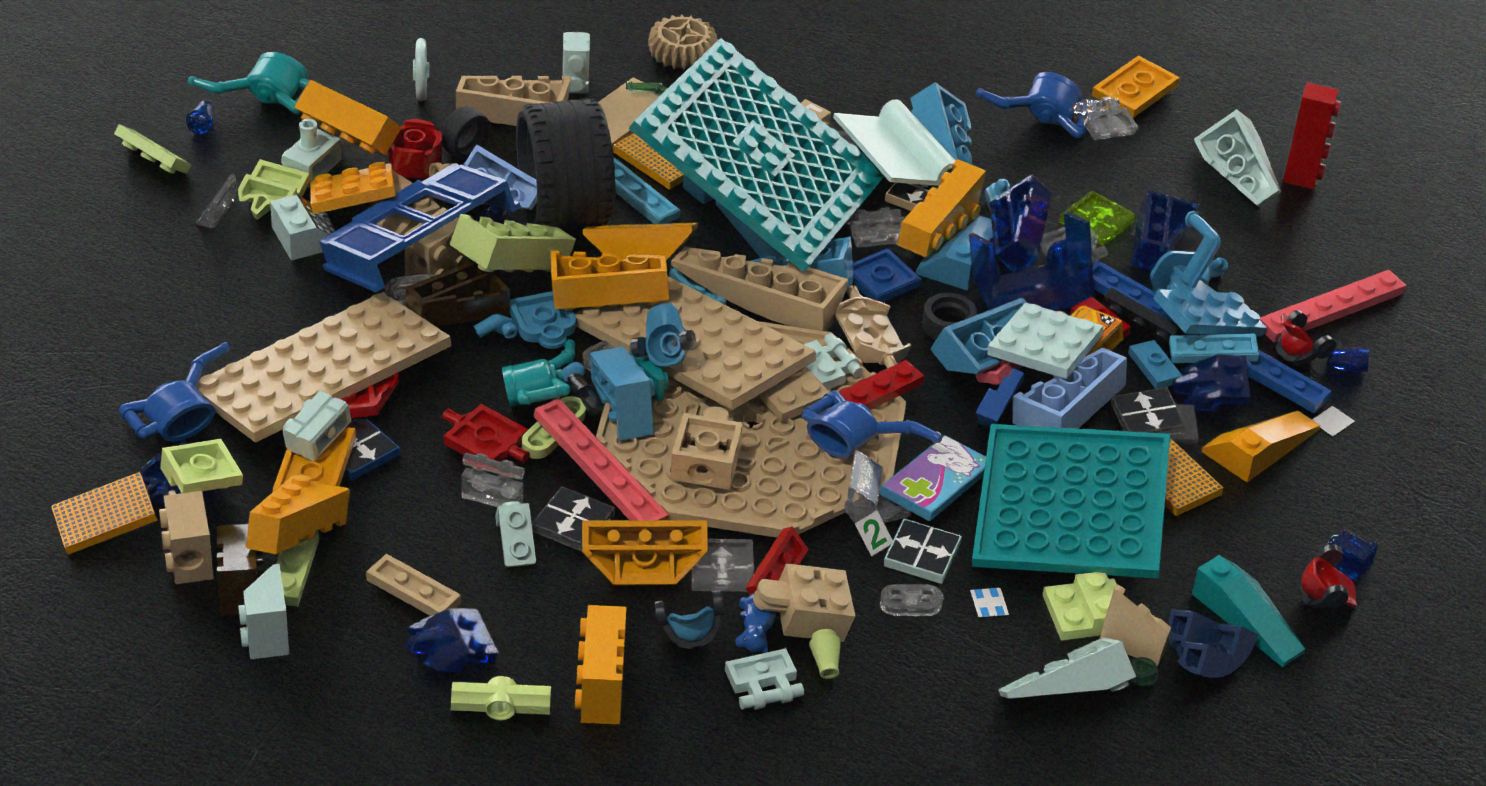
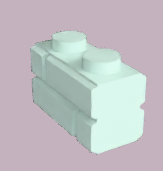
M566 32L563 35V76H572L569 93H588L590 34Z
M323 391L318 392L312 400H306L301 412L294 419H289L284 425L283 435L287 449L298 455L302 454L303 457L311 461H315L351 422L348 404L341 399L333 398L332 395Z

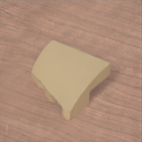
M1116 585L1107 610L1100 639L1105 637L1122 641L1128 655L1158 666L1166 651L1171 627L1162 619L1154 617L1150 609L1141 603L1136 606L1123 595L1126 589Z

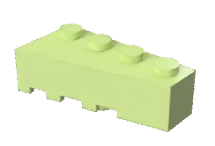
M460 214L450 245L478 264L477 267L486 272H494V270L514 272V270L526 272L543 270L551 272L550 250L561 251V256H570L576 239L558 227L527 223L524 226L509 220H505L504 224L493 222L488 217H480L479 222L471 219L470 215Z

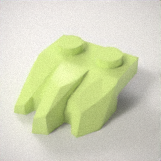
M260 159L252 174H246L238 188L239 201L252 203L250 210L253 217L258 220L271 210L270 201L294 195L302 197L311 181L310 173Z

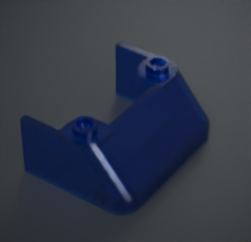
M1065 212L1066 239L1056 241L1049 247L1047 265L1000 275L999 265L995 261L994 243L975 233H970L972 277L988 310L1023 298L1029 304H1036L1042 308L1058 311L1071 308L1093 297L1094 278L1090 222L1071 212Z

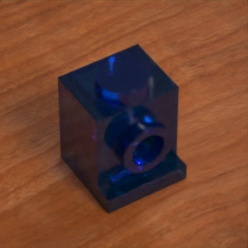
M1343 529L1339 535L1334 534L1327 545L1336 544L1342 548L1343 559L1334 567L1358 581L1373 565L1379 543L1374 540L1368 543Z

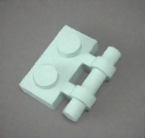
M832 333L824 337L826 346L822 347L817 340L803 344L816 351V361L806 367L827 390L845 384L846 374L851 373L854 377L862 375L863 369L859 365L860 361L854 354H849L846 350V344ZM838 357L840 361L835 362L832 358Z
M786 648L725 662V672L735 694L745 691L749 693V695L739 697L741 709L753 707L757 710L765 708L766 704L778 701L782 704L792 702L793 698L804 695L801 683L789 684V681L796 680L797 670ZM771 685L776 686V689L762 691L761 689Z

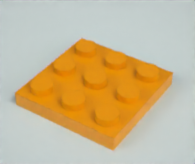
M376 162L370 164L369 168L362 170L348 168L343 170L342 174L331 176L329 173L316 176L315 180L310 181L313 214L396 196L391 163Z

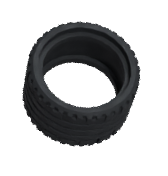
M593 98L524 105L517 118L516 146L518 169L536 179L537 203L532 210L525 209L529 223L558 227L561 230L565 228L577 229L578 227L586 228L592 225H606L614 213L616 184L611 137L607 119L601 105Z

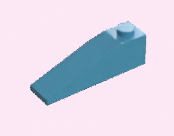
M936 82L911 97L912 114L955 160L959 159L972 165V155L967 149L971 145V138L967 136V131L971 129V123L966 104Z

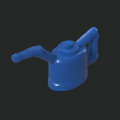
M1042 72L1035 76L1028 96L1000 97L984 91L982 88H978L975 94L978 98L980 97L1005 110L1027 106L1029 111L1042 123L1061 125L1077 139L1086 133L1089 120L1093 117L1092 109L1080 103L1082 93L1079 87L1065 76L1052 72ZM1075 112L1080 114L1077 124L1071 121Z
M221 343L220 346L194 359L186 381L181 380L161 384L148 399L125 403L120 406L119 412L121 417L134 429L137 437L148 439L160 433L166 441H182L199 433L212 421L215 416V408L196 389V386L206 365L230 350L228 343ZM144 412L152 423L149 425L144 424L136 413Z
M838 391L826 393L822 399L811 406H807L801 415L802 419L808 422L807 431L813 442L828 454L838 458H846L852 455L858 448L876 437L877 434L913 433L935 443H940L943 439L942 434L938 431L935 432L909 419L906 421L877 422L868 407L861 403L846 401Z

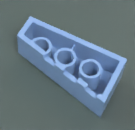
M1101 348L1084 357L1067 379L1054 375V378L1046 383L1041 381L1031 386V391L1025 394L1019 392L1013 395L1012 423L1020 426L1079 429L1126 385L1127 358Z

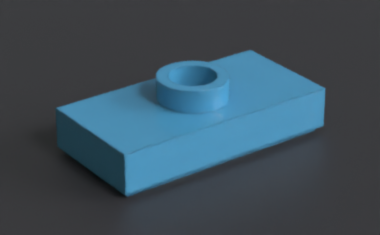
M1155 340L1129 346L1128 354L1155 389L1181 383L1182 374Z

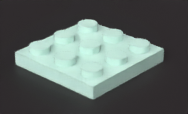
M1025 303L989 343L987 355L1067 379L1103 336V325L1093 323L1087 319L1069 316L1063 312L1042 308L1036 304Z

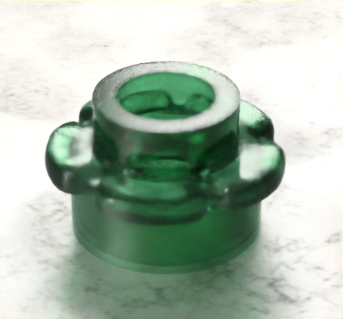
M1139 657L1133 660L1132 668L1136 677L1132 678L1133 683L1142 687L1156 683L1158 680L1156 663L1146 657Z

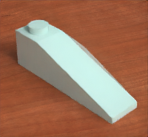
M1237 109L1194 138L1204 160L1219 171L1220 174L1235 185L1258 207L1281 192L1256 129L1251 120Z
M1103 637L1068 653L1069 660L1053 661L1045 665V673L1039 675V672L1028 674L998 691L1000 696L1006 698L1107 689L1113 692L1128 686L1127 680L1136 677L1122 641Z

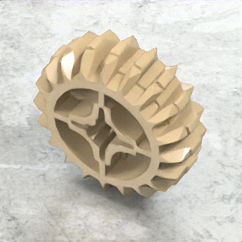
M671 15L670 19L662 18L661 22H655V26L651 27L648 46L651 57L656 58V62H663L664 67L673 66V69L679 67L685 70V68L691 67L718 39L714 28L710 27L709 22H702L701 18L694 19L692 15L690 17H684L683 15L675 17Z

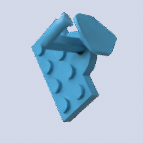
M1190 211L1185 217V224L1188 227H1194L1204 238L1196 252L1170 251L1158 260L1150 274L1153 290L1156 292L1153 299L1184 333L1212 335L1256 334V336L1262 337L1267 330V326L1260 320L1259 314L1250 310L1239 294L1235 292H1216L1210 286L1200 281L1218 251L1221 240L1215 230L1196 211Z

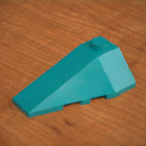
M1220 555L1197 569L1192 595L1228 624L1242 626L1258 634L1255 645L1279 665L1284 667L1304 654L1305 648L1258 581L1247 572Z

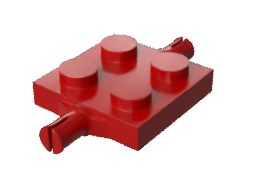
M480 404L472 412L465 415H460L450 408L444 411L442 419L454 425L451 430L443 435L444 445L489 470L493 469L508 456H512L522 463L528 461L530 452L518 447L522 443L523 435L528 431L522 425L483 404Z

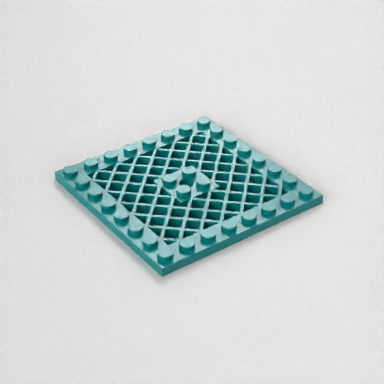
M722 38L641 113L628 128L803 272L884 178V175L874 163L865 157L855 145L848 143L839 135L837 130L826 125L815 112L804 107L794 95L787 93L772 77L765 75L756 67L754 62L746 59L735 50L732 44L725 42Z

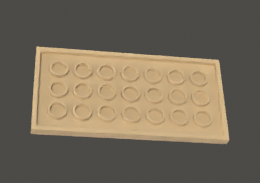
M667 276L669 300L658 303L640 302L626 306L616 304L604 305L600 308L584 307L582 310L574 313L576 327L615 348L624 347L629 353V346L633 338H646V320L649 310L663 303L675 305L683 327L686 330L694 331L697 345L694 350L687 352L684 360L678 365L661 367L662 371H666L669 377L731 410L816 361L815 350Z
M382 292L357 305H352L334 316L326 317L323 321L313 326L303 328L292 336L278 340L271 346L255 351L250 356L230 363L212 374L204 375L199 379L196 389L213 405L218 415L256 443L282 430L289 419H294L301 412L305 401L308 399L312 400L318 392L323 391L338 399L348 397L450 347L451 339L448 334Z

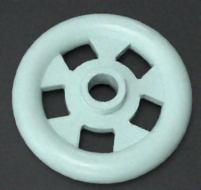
M419 38L416 41L415 59H413V80H416V98L422 102L427 97L429 62H427L426 41L423 38Z

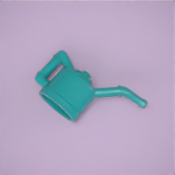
M266 52L260 56L247 78L215 83L190 76L187 84L212 93H220L221 95L226 92L248 89L263 103L282 104L294 114H300L301 112L294 108L298 99L294 101L292 97L299 88L305 89L310 80H307V70L294 58L278 52Z
M572 339L566 340L564 343L565 350L550 361L539 359L502 367L510 407L527 404L529 406L531 403L553 398L560 399V397L570 393V386L563 382L562 370L559 368L571 363L575 357V342Z

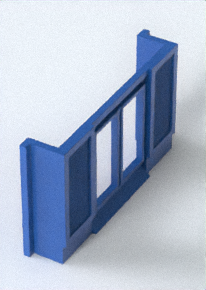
M452 164L422 182L418 180L395 193V197L384 199L353 217V222L319 240L327 261L322 266L327 272L371 291L378 292L385 288L377 266L379 263L455 220L460 214H465L484 202L510 212L521 208L520 202L513 200L507 180L462 164ZM425 195H430L456 206L434 217L410 208L407 205ZM394 213L424 223L404 236L375 225Z

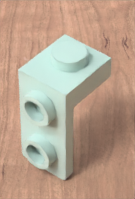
M518 501L503 503L502 506H498L495 518L496 526H500L505 566L534 565L536 563L529 503L520 504Z

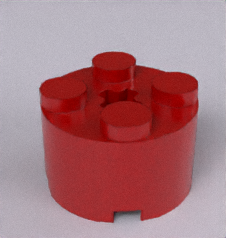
M420 119L405 120V125L401 126L402 128L388 150V164L391 163L393 171L403 177L418 178L424 181L429 178V169L432 163L440 162L442 164V133L440 130L438 132L435 129V125L429 121Z

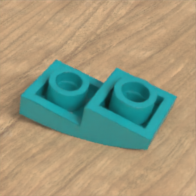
M630 345V346H629V354H630V356H633V354H632V352H631V345ZM648 356L635 358L638 366L643 367L646 376L653 380L655 395L651 397L657 402L663 401L664 389L669 387L667 372L662 371L660 366L653 364Z

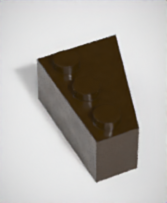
M248 524L217 526V579L221 616L239 615L238 605H245L244 591L264 573L263 558L257 559V555H263V552L246 548Z

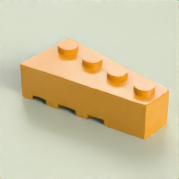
M312 80L308 82L294 106L303 114L301 119L315 120L317 125L331 135H339L341 139L352 145L354 143L360 144L359 147L370 154H374L376 151L386 155L402 128L388 116Z
M957 159L952 164V173L945 172L941 177L940 182L942 183L938 189L932 187L928 191L924 202H919L902 221L897 245L927 257L935 250H939L943 243L951 240L969 222L976 220L981 206L978 204L986 170Z
M550 250L554 309L600 308L604 305L616 304L626 306L640 302L658 303L669 300L666 256L629 254L626 259H619L614 253H603L601 257L596 258L586 257V252H574L573 256H561V251Z
M588 605L587 618H581L580 637H585V641H579L578 661L584 662L583 665L577 666V685H582V690L576 689L575 709H581V723L620 724L626 607Z

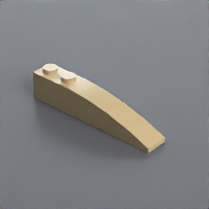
M684 247L671 260L673 267L718 296L767 319L786 326L827 331L835 322L836 309L838 304L842 302L848 286V279L810 267L803 272L791 262H788L787 266L774 265L771 259L762 258L760 263L747 261L745 255L735 254L734 256L721 257L718 251Z

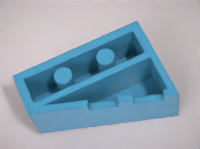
M624 347L589 353L592 382L602 404L609 403L612 412L608 413V417L611 422L617 421L619 441L654 434L651 396L655 395L653 380L646 376L643 367L638 366L634 356H630Z

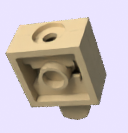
M443 207L431 216L437 217L446 212L447 209ZM459 217L405 248L406 278L414 283H418L469 262V258L450 245ZM419 223L418 225L404 233V235L422 226L424 223Z
M708 407L704 410L702 416L683 413L672 451L670 480L730 490L741 450L743 423L730 421L728 411L721 407Z
M175 490L169 491V495L164 496L165 509H159L161 528L167 527V531L161 532L163 549L170 550V553L165 554L167 572L174 573L175 584L213 579L210 534L202 491L176 494Z
M786 564L779 581L762 579L753 596L754 604L758 609L780 613L784 636L811 638L812 634L818 630L831 629L836 632L841 642H844L855 618L845 570Z

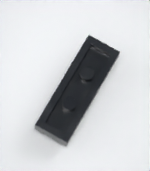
M1112 287L1105 294L1107 309L1119 318L1128 320L1137 330L1151 333L1160 343L1167 345L1171 335H1182L1181 328L1176 323Z

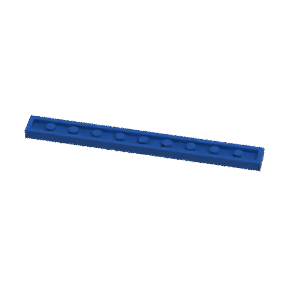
M1097 261L1082 273L1081 282L1103 295L1112 287L1174 322L1153 299L1156 292L1104 263ZM1181 329L1182 335H1212V334H1188V333H1184L1183 330ZM1259 350L1258 361L1224 362L1312 413H1315L1330 400L1331 390Z

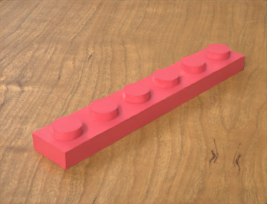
M1390 270L1383 271L1260 317V320L1267 326L1264 334L1274 343L1278 342L1281 333L1285 329L1280 320V316L1283 313L1289 316L1295 310H1301L1308 318L1307 323L1302 328L1304 331L1402 295L1405 293L1407 285Z
M560 399L553 400L535 409L534 418L629 520H668L669 514Z

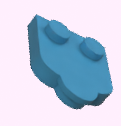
M553 291L510 299V315L516 322L520 336L525 341L539 342L545 348L556 349L562 347L567 340V336L573 334L576 330V317L573 310L554 309Z

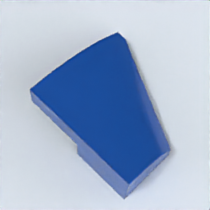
M1013 368L1009 377L1004 376L997 391L991 388L988 389L976 411L978 424L984 427L997 424L1012 400V396L1016 394L1024 380L1023 372Z

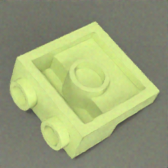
M222 439L162 448L161 470L170 485H177L181 493L224 489L242 485L243 474Z
M1100 572L1076 574L1072 584L1044 587L1043 598L1061 641L1101 635L1110 600L1117 585L1114 578L1108 579L1106 573Z

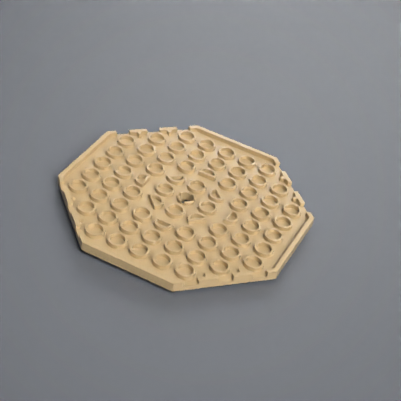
M760 322L802 344L817 340L822 347L826 346L824 337L832 333ZM847 349L849 354H854L850 349ZM838 357L832 358L835 362L840 361ZM857 357L860 361L859 365L863 369L862 375L854 377L851 373L846 374L845 384L828 389V391L839 392L876 373L868 372L863 367V361ZM669 376V387L664 389V400L657 402L651 397L654 434L619 441L617 421L611 422L608 417V413L612 412L609 403H605L596 438L669 514L668 520H707V527L770 537H778L783 528L791 526L799 535L870 501L871 499L851 487L857 451L882 467L877 497L880 496L881 485L894 476L901 433L877 434L876 437L858 448L852 455L846 458H838L828 454L813 442L807 431L808 422L802 419V414L781 422L758 395L731 410ZM898 396L870 411L877 422L903 421L906 401L901 396ZM708 407H721L728 411L730 421L743 423L741 450L730 490L670 480L672 451L683 413L702 416V413ZM748 422H756V423H758V424H757V425H753V427L750 428V425L747 424V423H748ZM862 457V462L870 467L867 470L864 468L866 465L862 463L860 471L870 478L868 479L859 473V476L862 478L858 479L860 484L857 485V488L869 495L870 493L865 491L863 486L868 489L871 488L868 482H872V476L868 473L873 474L871 468L874 469V464H869V461H864Z

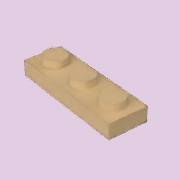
M385 554L366 571L367 581L440 622L461 604V595L388 554Z

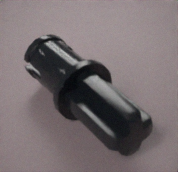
M573 373L568 376L567 380L569 382L566 381V384L570 386V391L574 394V397L581 399L587 412L591 416H597L598 413L603 412L604 406L596 396V389L592 385L587 384L579 373Z

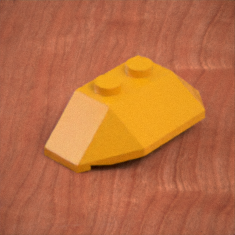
M698 223L596 225L584 228L583 235L602 253H614L619 259H626L629 254L666 256V260H668L698 229Z
M582 520V553L612 585H676L708 552L707 520Z

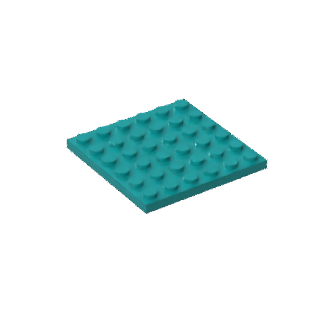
M991 424L972 556L973 567L1080 574L1100 572L1112 576L1159 578L1170 434Z

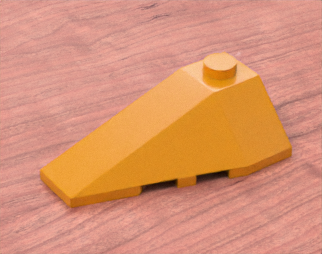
M1295 411L1220 434L1202 447L1201 452L1245 482H1249L1319 431L1321 425L1301 412Z

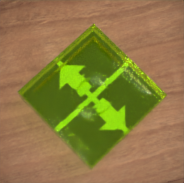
M1092 190L1061 213L1059 222L1104 246L1131 225L1135 220L1136 214Z

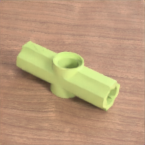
M504 676L494 677L488 683L453 682L451 710L486 712L489 717L495 720H507L514 713L549 715L551 686L516 685L513 679Z

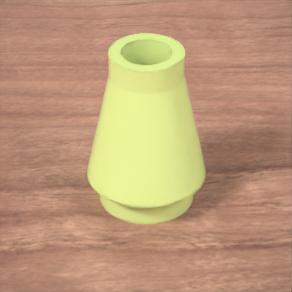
M818 630L812 634L809 646L819 668L820 676L825 679H831L839 674L838 665L841 639L834 630Z

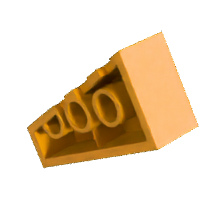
M306 475L291 476L250 511L246 548L278 554L299 545V540L314 538L315 531L320 530L326 533L332 530L333 523L338 526L346 524L350 489L311 481V478Z

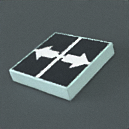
M903 519L884 558V566L942 584L961 544L962 536Z

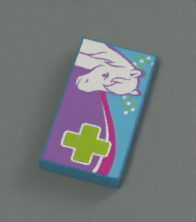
M944 435L940 443L931 445L881 485L879 494L916 515L931 521L984 477L986 456Z

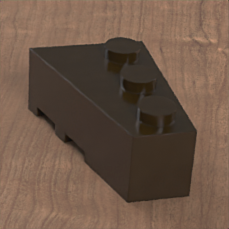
M470 261L406 287V307L436 327L484 320L494 314L509 316L510 289L493 272L483 271L477 267L478 264L476 262Z

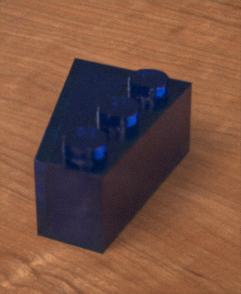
M1032 174L989 203L995 255L1015 274L1024 268L1030 267L1038 260L1052 193Z
M1148 189L1137 215L1131 264L1143 269L1153 270L1158 260L1165 253L1173 251L1190 227L1185 224V217L1190 211L1197 212L1200 204Z

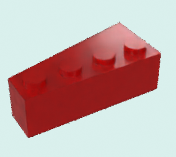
M1307 82L1299 108L1283 182L1314 189L1317 179H1323L1326 165L1322 164L1323 159L1327 160L1331 147L1327 140L1333 137L1336 123L1332 122L1333 116H1338L1341 101L1337 100L1338 89Z

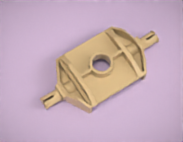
M849 286L846 289V293L850 299L838 304L835 316L855 354L864 363H879L885 365L886 368L899 363L907 356L911 344L908 343L903 346L887 317L890 305L860 295L857 286Z

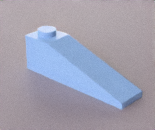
M476 144L464 165L507 180L513 200L520 202L521 208L519 209L532 210L537 203L536 179Z

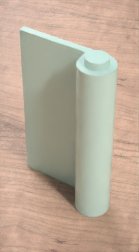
M896 99L887 102L883 106L879 117L834 113L833 118L889 182L939 186L942 183L940 179L945 172L951 174L953 171L952 164L956 160L900 100Z

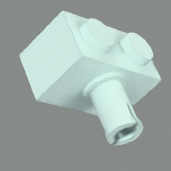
M304 119L299 123L300 140L283 153L281 163L282 166L310 173L311 180H315L316 176L326 174L342 160L341 138L317 129V122L315 120Z

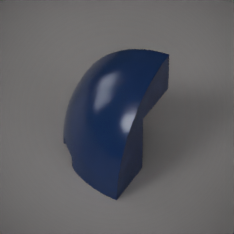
M1171 609L1169 626L1171 627L1170 645L1177 650L1179 656L1178 663L1187 671L1199 676L1219 678L1234 672L1245 662L1257 640L1258 634L1242 626L1218 624L1193 611Z

